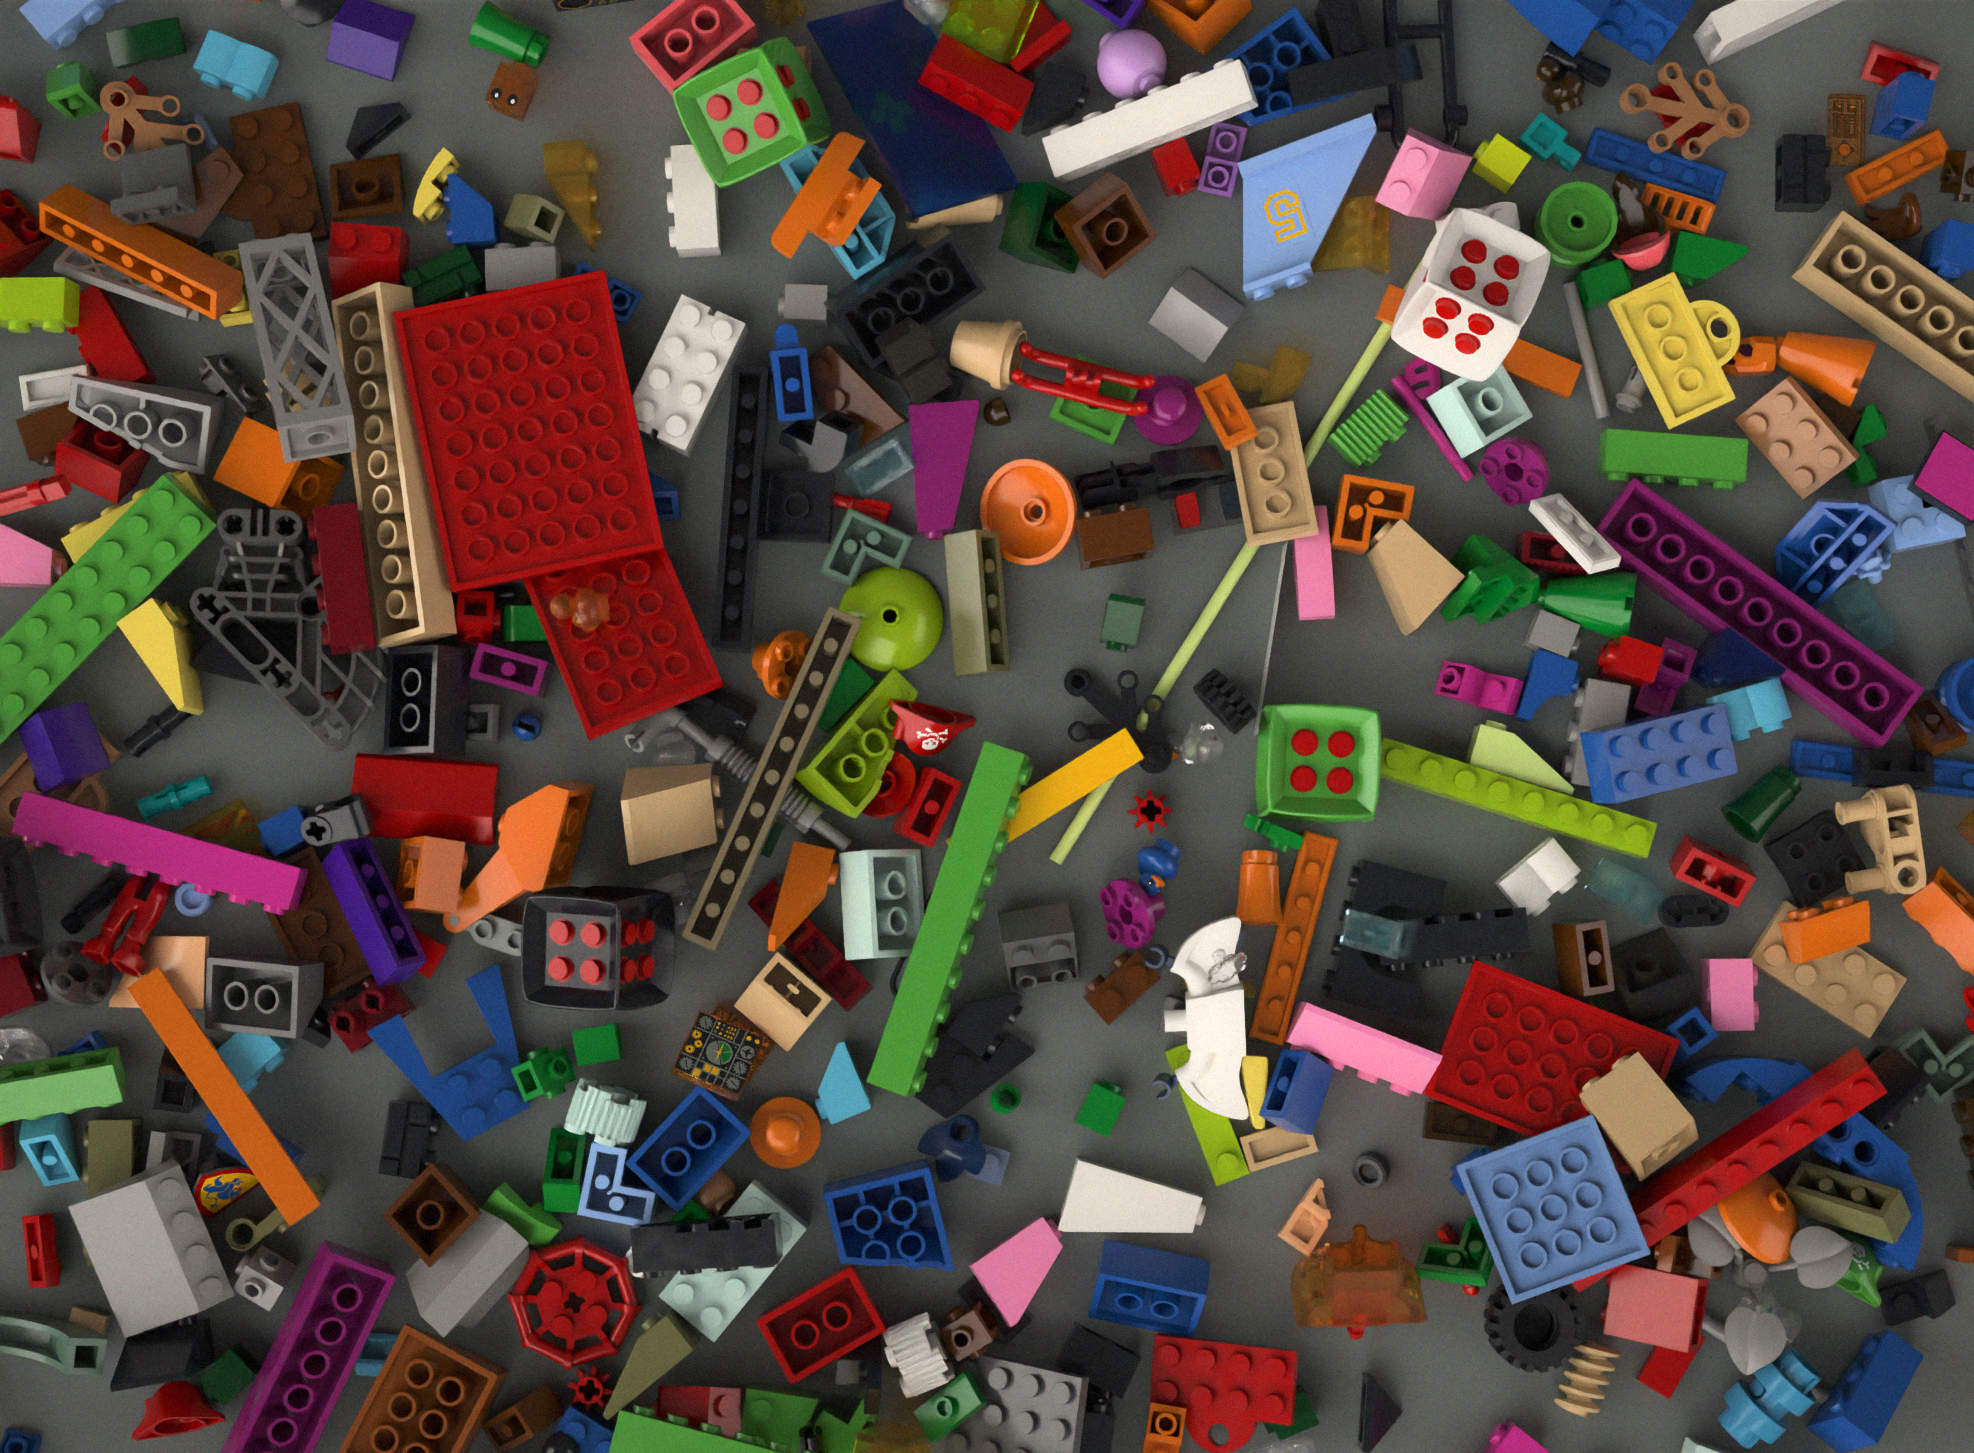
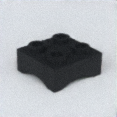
M1832 810L1818 813L1800 826L1763 846L1767 855L1785 879L1798 907H1809L1845 886L1846 872L1867 869Z

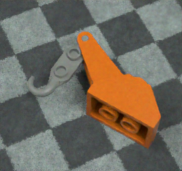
M576 779L549 784L507 808L498 824V831L500 832L498 844L500 849L465 889L462 903L457 908L456 913L443 915L442 921L445 929L451 933L467 930L480 945L513 956H521L522 923L493 913L528 891L536 892L569 885L595 785Z

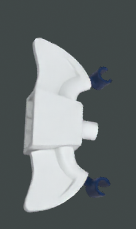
M1234 915L1211 922L1194 932L1180 946L1175 957L1170 956L1168 949L1163 945L1158 944L1150 948V950L1160 953L1161 962L1147 958L1145 963L1148 967L1157 969L1163 965L1171 967V972L1180 975L1186 981L1188 991L1185 992L1186 1009L1164 1010L1165 1032L1187 1031V1046L1191 1050L1186 1064L1176 1069L1175 1074L1172 1076L1168 1073H1159L1152 1082L1151 1087L1157 1084L1165 1085L1167 1089L1159 1092L1156 1098L1158 1100H1166L1169 1098L1174 1087L1180 1084L1192 1100L1207 1110L1225 1117L1245 1120L1248 1118L1249 1112L1239 1080L1242 1057L1246 1056L1243 982L1239 980L1234 958L1241 920L1238 916Z

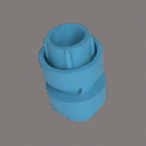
M1789 1346L1773 1362L1755 1371L1753 1374L1756 1379L1751 1384L1739 1379L1723 1394L1728 1407L1718 1416V1420L1724 1429L1747 1449H1751L1760 1439L1773 1444L1788 1429V1425L1783 1417L1789 1411L1800 1417L1816 1402V1397L1811 1389L1822 1377L1816 1368L1793 1347Z

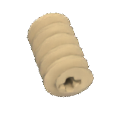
M1583 1337L1586 1340L1585 1343H1579L1578 1347L1573 1345L1581 1353V1356L1568 1359L1576 1367V1370H1564L1563 1372L1572 1382L1571 1384H1559L1558 1387L1567 1396L1566 1398H1554V1402L1569 1412L1595 1420L1588 1413H1599L1601 1407L1593 1399H1604L1606 1396L1605 1392L1598 1385H1609L1611 1382L1603 1374V1371H1615L1616 1368L1607 1358H1618L1620 1352Z

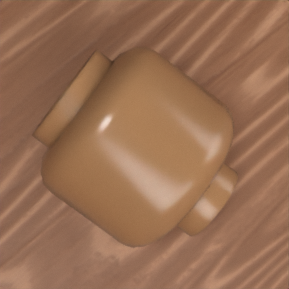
M719 1168L692 1198L711 1216L721 1217L736 1201V1196L734 1195L736 1185Z

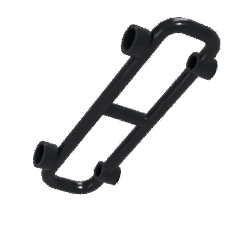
M1382 0L1385 48L1399 46V39L1440 38L1444 99L1442 119L1446 131V136L1442 143L1455 148L1459 141V126L1467 125L1468 110L1466 105H1458L1451 0H1437L1439 24L1398 25L1396 0ZM1388 85L1389 104H1375L1373 119L1376 124L1377 133L1390 132L1392 143L1398 151L1405 137L1402 85L1389 87Z

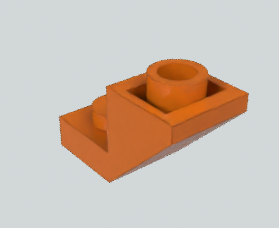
M1150 1403L1142 1453H1179V1448L1182 1444L1186 1408Z

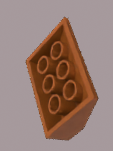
M406 1323L338 1453H468L510 1371L474 1351Z

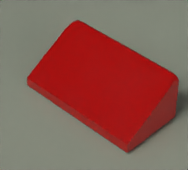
M1872 40L1860 78L1887 86L1900 73L1912 71L1923 74L1925 79L1935 81L1941 66L1935 60Z

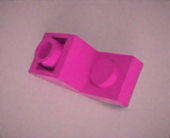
M1444 660L1434 694L1482 710L1514 716L1524 682L1517 678L1486 673L1472 665Z

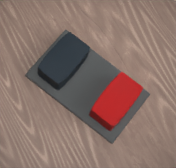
M1235 478L1227 479L1226 482L1168 499L1175 536L1244 523Z

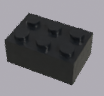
M444 645L388 648L383 754L405 757L465 756L470 649Z

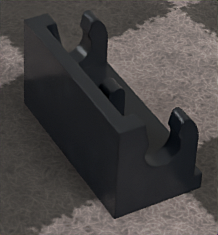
M1852 748V787L1884 788L1906 783L1913 790H1925L1935 787L1934 758L1931 752L1924 750Z

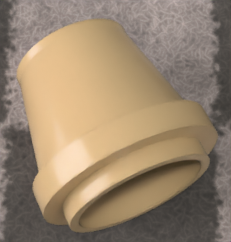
M1007 319L1005 322L962 320L958 324L953 337L950 363L954 367L989 382L992 388L1004 391L1009 385H1014V381L1011 378L1012 371L1016 368L1022 369L1025 358L1019 353L1018 347L1021 342L1027 341V332L1023 330L1020 321Z

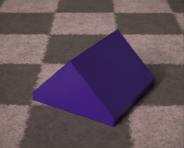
M84 701L38 712L17 729L43 795L112 768L88 706Z

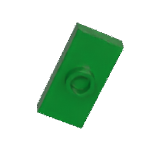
M966 1371L957 1376L913 1413L929 1442L935 1443L988 1402L971 1372Z

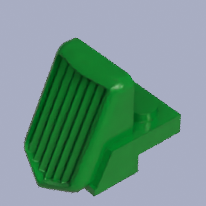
M1483 534L1471 535L1449 560L1465 577L1457 584L1458 588L1448 595L1449 601L1441 609L1440 614L1447 623L1473 615L1479 626L1504 618L1511 611L1537 602L1540 577Z

